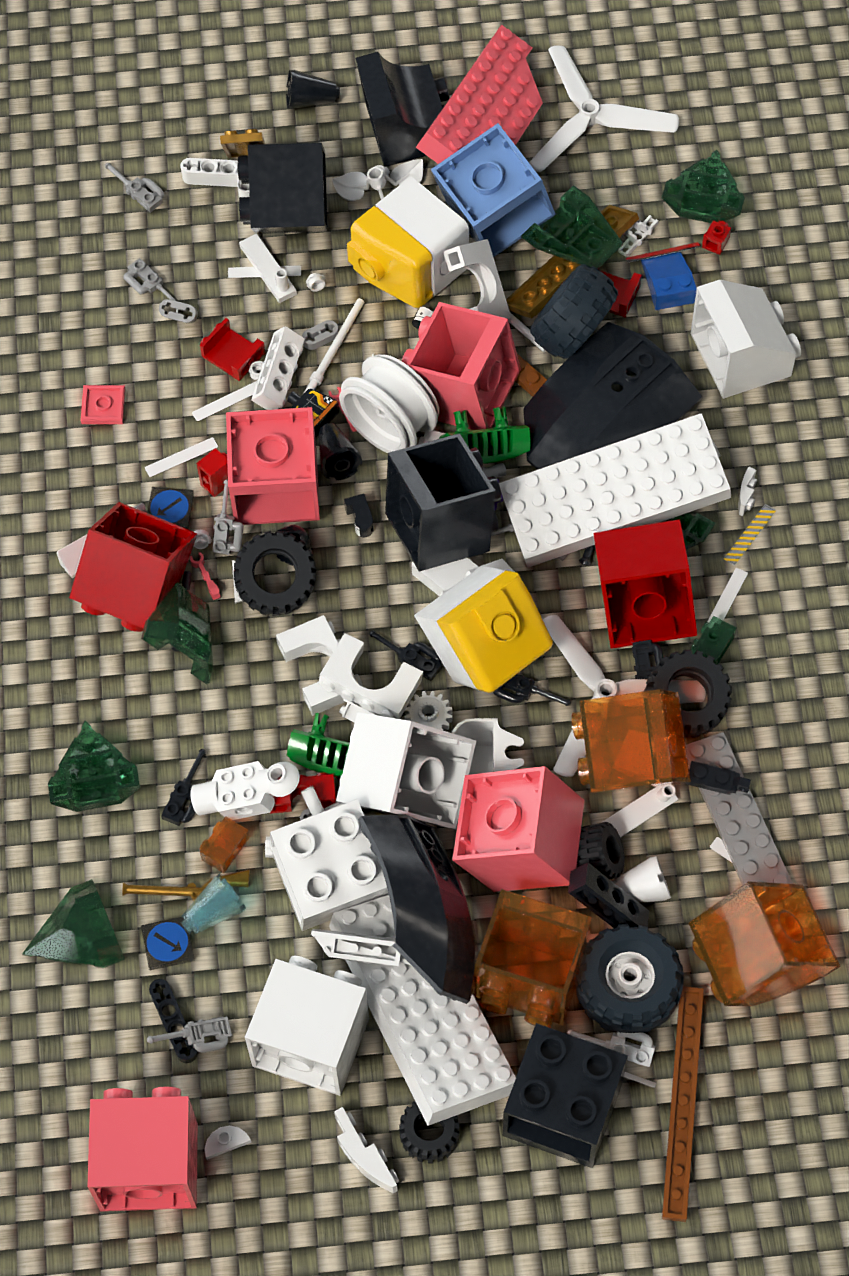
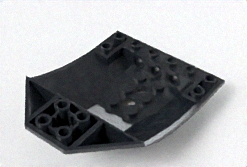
M607 322L551 375L524 407V425L528 426L530 430V451L526 452L527 462L539 470L678 422L702 399V395L676 361L644 335ZM632 371L636 376L629 377L626 372ZM613 384H620L623 390L615 392L611 386Z
M407 814L361 816L358 819L362 826L361 831L368 838L371 844V851L377 856L390 897L395 932V943L392 946L439 995L467 1004L470 1002L478 975V944L474 924L459 877L433 826Z

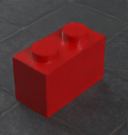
M215 448L196 463L200 485L213 497H216L224 490V481L228 480L227 454L221 453Z

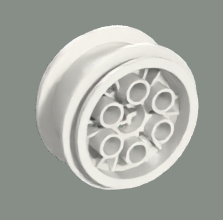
M384 354L369 357L362 364L363 376L361 378L349 377L342 383L339 401L347 419L367 441L386 453L417 445L416 433L418 431L425 432L426 430L430 432L437 425L439 405L433 392L412 368L395 357Z

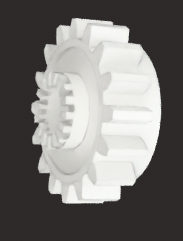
M422 691V697L415 694L414 701L410 700L408 707L404 711V719L439 730H448L449 723L452 722V707H448V699L442 701V694L435 697L434 691H431L430 695Z

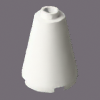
M657 856L650 857L612 881L639 903L665 901L671 898Z

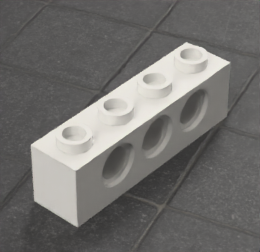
M286 326L273 334L251 399L266 410L282 408L286 403V394L292 385L291 379L298 367V358L303 351L302 346L305 338Z

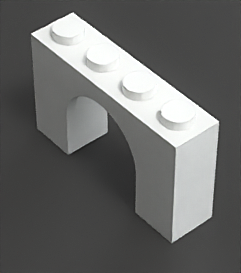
M488 239L443 251L449 271L466 268L478 280L481 291L480 302L476 307L470 309L510 319L511 314Z
M324 615L276 635L277 645L286 662L311 652H320L331 657L340 642V639L336 640L334 636L336 632L332 622H327ZM352 672L355 681L362 686L359 675H354ZM319 682L302 688L304 700L312 716L315 713H321L345 702L341 695L333 691H326L319 685Z
M344 633L320 673L319 685L326 691H333L341 695L343 699L349 702L354 701L360 704L367 711H374L383 717L400 719L422 681L423 671L403 662L393 681L388 686L376 690L364 688L355 681L352 675V670L363 653L364 642Z

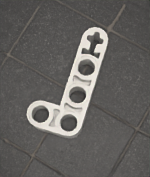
M186 158L180 164L183 181L187 184L238 187L239 197H249V184H242L238 178V160Z

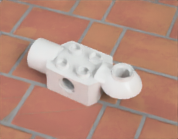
M257 761L216 770L212 781L192 786V805L199 816L219 812L229 821L270 813L275 805L274 796L284 797L292 793L299 783L300 774L297 767L289 762H278L268 769Z

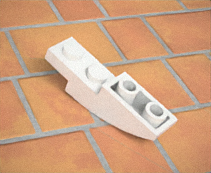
M343 1107L334 1111L335 1118L343 1131V1134L337 1136L338 1144L348 1159L373 1183L391 1193L397 1192L396 1183L399 1180L393 1169L388 1170L385 1164L388 1160L381 1148L377 1150L374 1143L365 1148L368 1144L361 1132L357 1134L353 1127L356 1125L352 1114L350 1112L346 1113Z

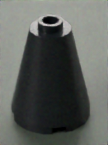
M289 70L286 85L288 87V94H286L287 109L334 103L336 99H339L340 87H337L335 82L297 70Z
M327 423L321 426L318 430L320 465L323 475L328 479L332 477L336 480H344L356 474L359 464L362 465V457L359 451L336 424Z

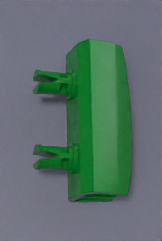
M506 407L493 408L496 427L480 430L469 429L466 410L461 412V414L460 411H456L453 413L456 431L445 433L439 437L440 439L460 433L469 449L476 447L479 450L483 464L505 461L530 451L529 427L526 425H508Z
M315 713L311 732L293 729L286 756L303 767L319 773L334 774V777L341 778L350 743L326 737L324 732L329 716L324 714L320 722V714Z

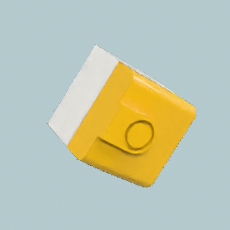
M410 176L379 201L376 207L373 206L352 224L351 241L347 243L348 262L370 284L414 308H419L467 270L466 268L449 271L443 251L469 244V227L463 218Z
M481 566L414 615L455 683L487 693L494 692L549 651L553 645L552 638L531 594L520 575L516 572Z

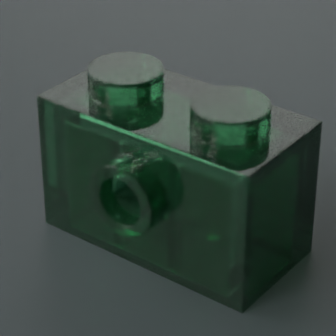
M713 616L710 622L706 621L700 632L702 633L700 639L696 638L690 648L692 654H695L696 651L703 652V657L707 658L710 655L715 658L713 662L718 665L735 638L737 627Z

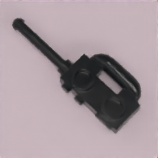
M374 630L369 632L370 637L377 639L395 651L401 664L405 662L423 671L422 676L432 681L442 669L441 660L436 651L425 643L416 642L413 645L409 643L403 649L386 640ZM420 651L429 656L431 659H426L425 657L421 656L419 654Z
M651 640L633 642L632 651L636 665L634 666V671L637 672L635 679H648L655 666H650L649 655L654 653L655 663L658 665L660 660L664 658L662 648L658 644H652ZM646 709V718L651 721V718L648 715L650 713V709Z
M518 674L493 692L495 696L515 704L523 702L524 699L528 701L531 693L547 697L565 706H570L571 704L569 699L567 700L541 690L538 686H535L533 679ZM503 687L515 691L516 695L508 691L502 690Z
M205 749L199 750V754L187 777L183 781L179 780L178 784H175V790L171 792L170 799L162 812L161 817L163 820L180 826L181 822L187 823L193 819L196 812L191 801V788L193 786L191 785V780L203 756L206 755ZM187 800H189L191 803L186 813H184L182 810Z

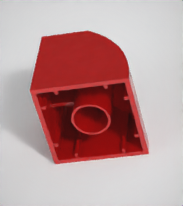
M118 502L88 530L69 598L82 603L81 608L89 614L104 615L107 613L121 619L122 626L131 631L141 632L145 629L150 630L164 615L178 587L191 555L197 533Z
M680 520L593 533L611 649L633 646V642L651 640V643L697 636L690 569Z

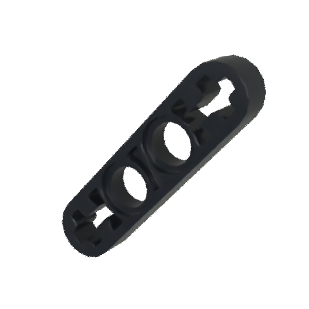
M164 979L154 980L149 986V992L166 1033H171L172 1028L178 1025L185 1028L184 1026L187 1024L168 982ZM158 986L164 989L163 993L166 999L163 1001L159 993H155ZM171 1005L175 1007L174 1014L171 1016L163 1015L162 1011L165 1006ZM182 1036L170 1039L179 1061L191 1063L196 1059L198 1052L193 1045L189 1046L188 1040H186L187 1037L183 1038ZM185 1041L187 1048L192 1049L189 1056L181 1054L183 1053V1048L180 1042Z

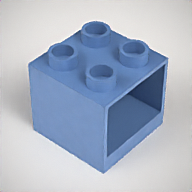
M499 123L431 169L448 206L466 221L469 227V234L475 242L488 239L493 257L556 215L542 179Z

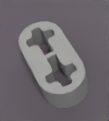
M166 299L159 305L160 314L168 319L193 323L198 317L197 309L186 303ZM171 304V307L176 309V313L169 311L167 314V311L164 310L165 306L168 307ZM190 308V312L193 313L192 317L188 316L186 319L185 315L180 314L181 310L188 311Z
M327 320L307 329L302 334V337L305 338L303 346L308 350H314L333 341L338 334V325L332 320Z

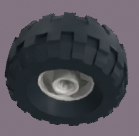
M586 264L578 266L560 285L531 325L530 333L534 336V341L554 357L559 356L562 359H568L590 337L616 301L618 290L613 286L614 282L594 266L589 267Z
M622 924L613 929L607 928L599 932L594 939H590L579 957L575 973L577 998L587 1016L591 1020L598 1022L601 1028L609 1032L610 1030L620 1033L650 1032L651 1029L657 1026L660 1027L668 1020L680 1001L684 972L683 965H681L679 960V954L674 946L672 947L667 943L664 936L660 933L655 934L649 931L648 927L641 925L630 927L628 924Z

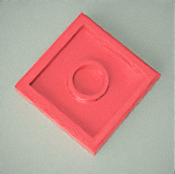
M83 385L81 424H123L125 385Z

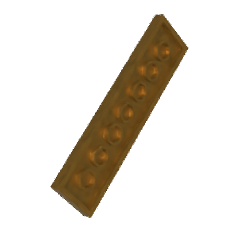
M258 129L245 130V134H238L237 131H225L224 135L220 136L221 145L228 158L248 155V145L265 144L262 132H258Z
M608 205L506 299L509 311L531 319L538 315L568 276L581 264L590 266L639 220L638 214L630 210Z

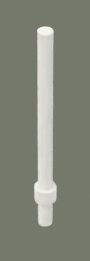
M358 298L318 369L309 378L310 383L304 393L308 389L315 390L322 383L325 371L363 307L364 300Z

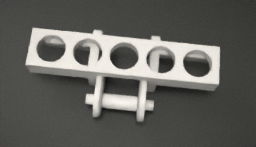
M649 215L643 223L640 221L633 224L623 234L628 239L618 248V252L628 257L652 233L659 220H654ZM632 228L637 229L634 234L630 231ZM636 235H641L642 238L637 239ZM624 248H629L626 252H623Z

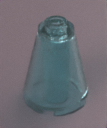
M219 873L183 913L182 918L184 920L181 924L188 933L193 931L194 934H197L243 913L246 907L244 904L241 905L239 903L240 897L225 878L222 879Z

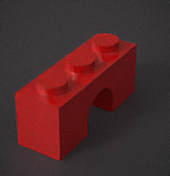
M334 774L300 775L299 783L292 793L284 797L274 796L275 805L270 814L292 812V800L297 795H300L302 790L311 786L314 787L323 808L336 803Z

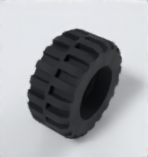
M267 531L263 535H255L251 541H247L243 545L234 563L236 591L239 593L242 601L249 605V608L257 610L263 615H286L295 609H299L310 597L316 581V563L313 560L311 550L306 548V544L302 540H297L296 536L292 534L286 535L284 531H277V533ZM280 554L292 562L295 568V580L286 591L269 593L261 589L257 584L254 570L259 560L264 556Z
M683 650L681 654L676 651L671 653L669 657L665 656L655 666L647 679V685L644 689V696L646 697L644 702L645 708L650 709L648 715L651 720L656 719L658 721L656 726L660 729L665 727L668 729L667 734L671 736L677 733L679 738H686L688 735H691V738H696L700 734L705 735L709 733L712 728H715L720 723L731 704L732 686L728 685L730 680L728 673L723 674L722 670L724 667L720 663L716 665L713 662L715 658L710 655L707 658L703 657V652L701 651L691 654V650ZM683 676L697 680L707 693L706 706L697 712L681 710L669 697L668 686L674 678Z

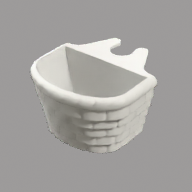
M498 718L466 719L458 723L453 729V734L476 740L469 775L516 770L524 766L522 758L509 759L505 755L507 747L512 745L521 747L524 744V740L501 729L498 725Z

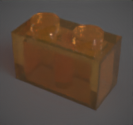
M226 816L222 822L216 823L212 831L213 834L209 839H205L199 849L202 861L222 873H225L250 838L248 829Z

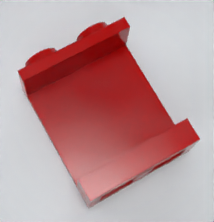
M596 260L593 266L598 270L600 261ZM601 271L614 282L613 286L618 290L617 299L609 312L626 318L641 287L642 275L634 272L631 280H627Z
M227 318L218 323L213 332L208 337H204L200 343L202 357L238 381L249 372L252 363L259 361L266 354L263 341L257 338L252 343L230 329V322Z

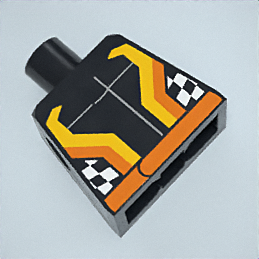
M308 389L302 396L293 391L287 398V402L293 405L291 408L312 407L315 438L318 436L320 427L330 423L339 413V402L313 389Z

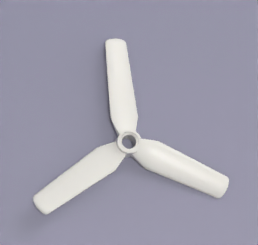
M558 45L548 49L572 102L579 109V113L569 119L529 162L536 172H542L585 132L587 127L596 124L613 128L673 133L677 131L679 126L677 114L617 104H598L596 100L592 99L591 92L566 48Z
M550 615L545 617L543 621L551 638L580 680L594 692L593 698L582 708L553 768L561 776L572 777L608 718V710L613 703L629 707L645 706L646 697L644 696V689L647 685V679H627L616 683L610 679H605L601 668L558 615ZM672 680L668 686L669 697L674 704L703 702L705 700L706 691L697 680ZM601 692H607L609 695H603Z

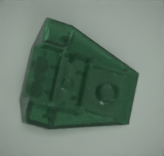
M574 185L560 198V206L555 211L556 215L540 226L536 223L532 224L521 235L522 239L538 250L579 265L594 266L597 269L623 246V242L591 198Z
M176 582L145 621L141 639L157 650L167 644H171L193 660L191 674L207 685L210 683L213 670L209 605Z

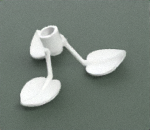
M416 159L398 165L392 170L390 177L379 167L369 169L367 176L362 172H350L343 176L332 178L333 185L337 193L348 201L361 199L364 196V190H368L371 185L373 189L378 190L382 200L384 198L382 189L386 184V180L397 186L412 176L421 183L423 179V160Z

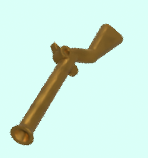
M250 869L214 877L201 888L196 887L194 883H189L187 887L127 885L123 882L122 895L191 896L192 900L200 905V898L207 895L216 886L249 887Z

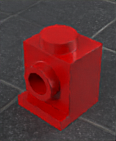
M712 221L707 232L703 235L702 248L720 255L730 238L731 227L725 221Z

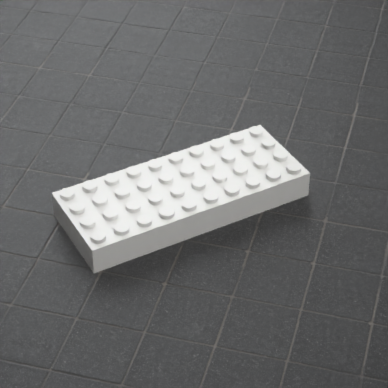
M702 413L499 483L527 568L595 545L593 534L595 532L659 523L731 498L730 486Z
M389 895L334 912L329 925L331 931L395 938ZM345 959L352 974L362 980L360 987L366 988L368 1006L427 1126L510 1095L516 1077L473 994L470 1002L467 1004L457 1000L454 1001L443 995L441 996L412 965L400 962L399 966Z

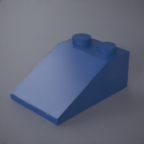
M681 252L641 260L655 310L695 303L697 288L692 272Z

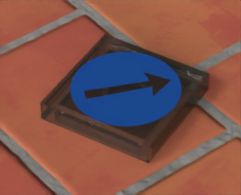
M152 487L147 513L188 529L194 490Z
M186 916L141 925L150 971L195 961Z

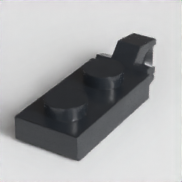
M691 761L686 780L687 785L727 795L736 793V791L748 793L751 783L750 779L741 777L740 773L695 761Z

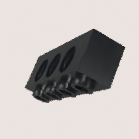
M586 863L571 871L568 893L611 927L616 928L622 924H628L630 927H638V925L648 927L649 910L591 864Z

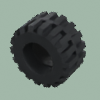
M609 822L581 827L577 867L589 863L610 880L621 876L625 864L624 848L618 831Z
M416 1101L412 1102V1107H406L404 1110L405 1114L401 1115L399 1124L400 1140L403 1143L404 1150L409 1152L410 1157H417V1160L422 1163L423 1160L433 1163L435 1159L440 1162L443 1161L444 1156L448 1158L451 1155V1150L456 1149L457 1141H459L458 1116L440 1121L439 1123L444 1128L443 1134L436 1140L426 1141L419 1138L415 1133L418 1124L425 1121Z

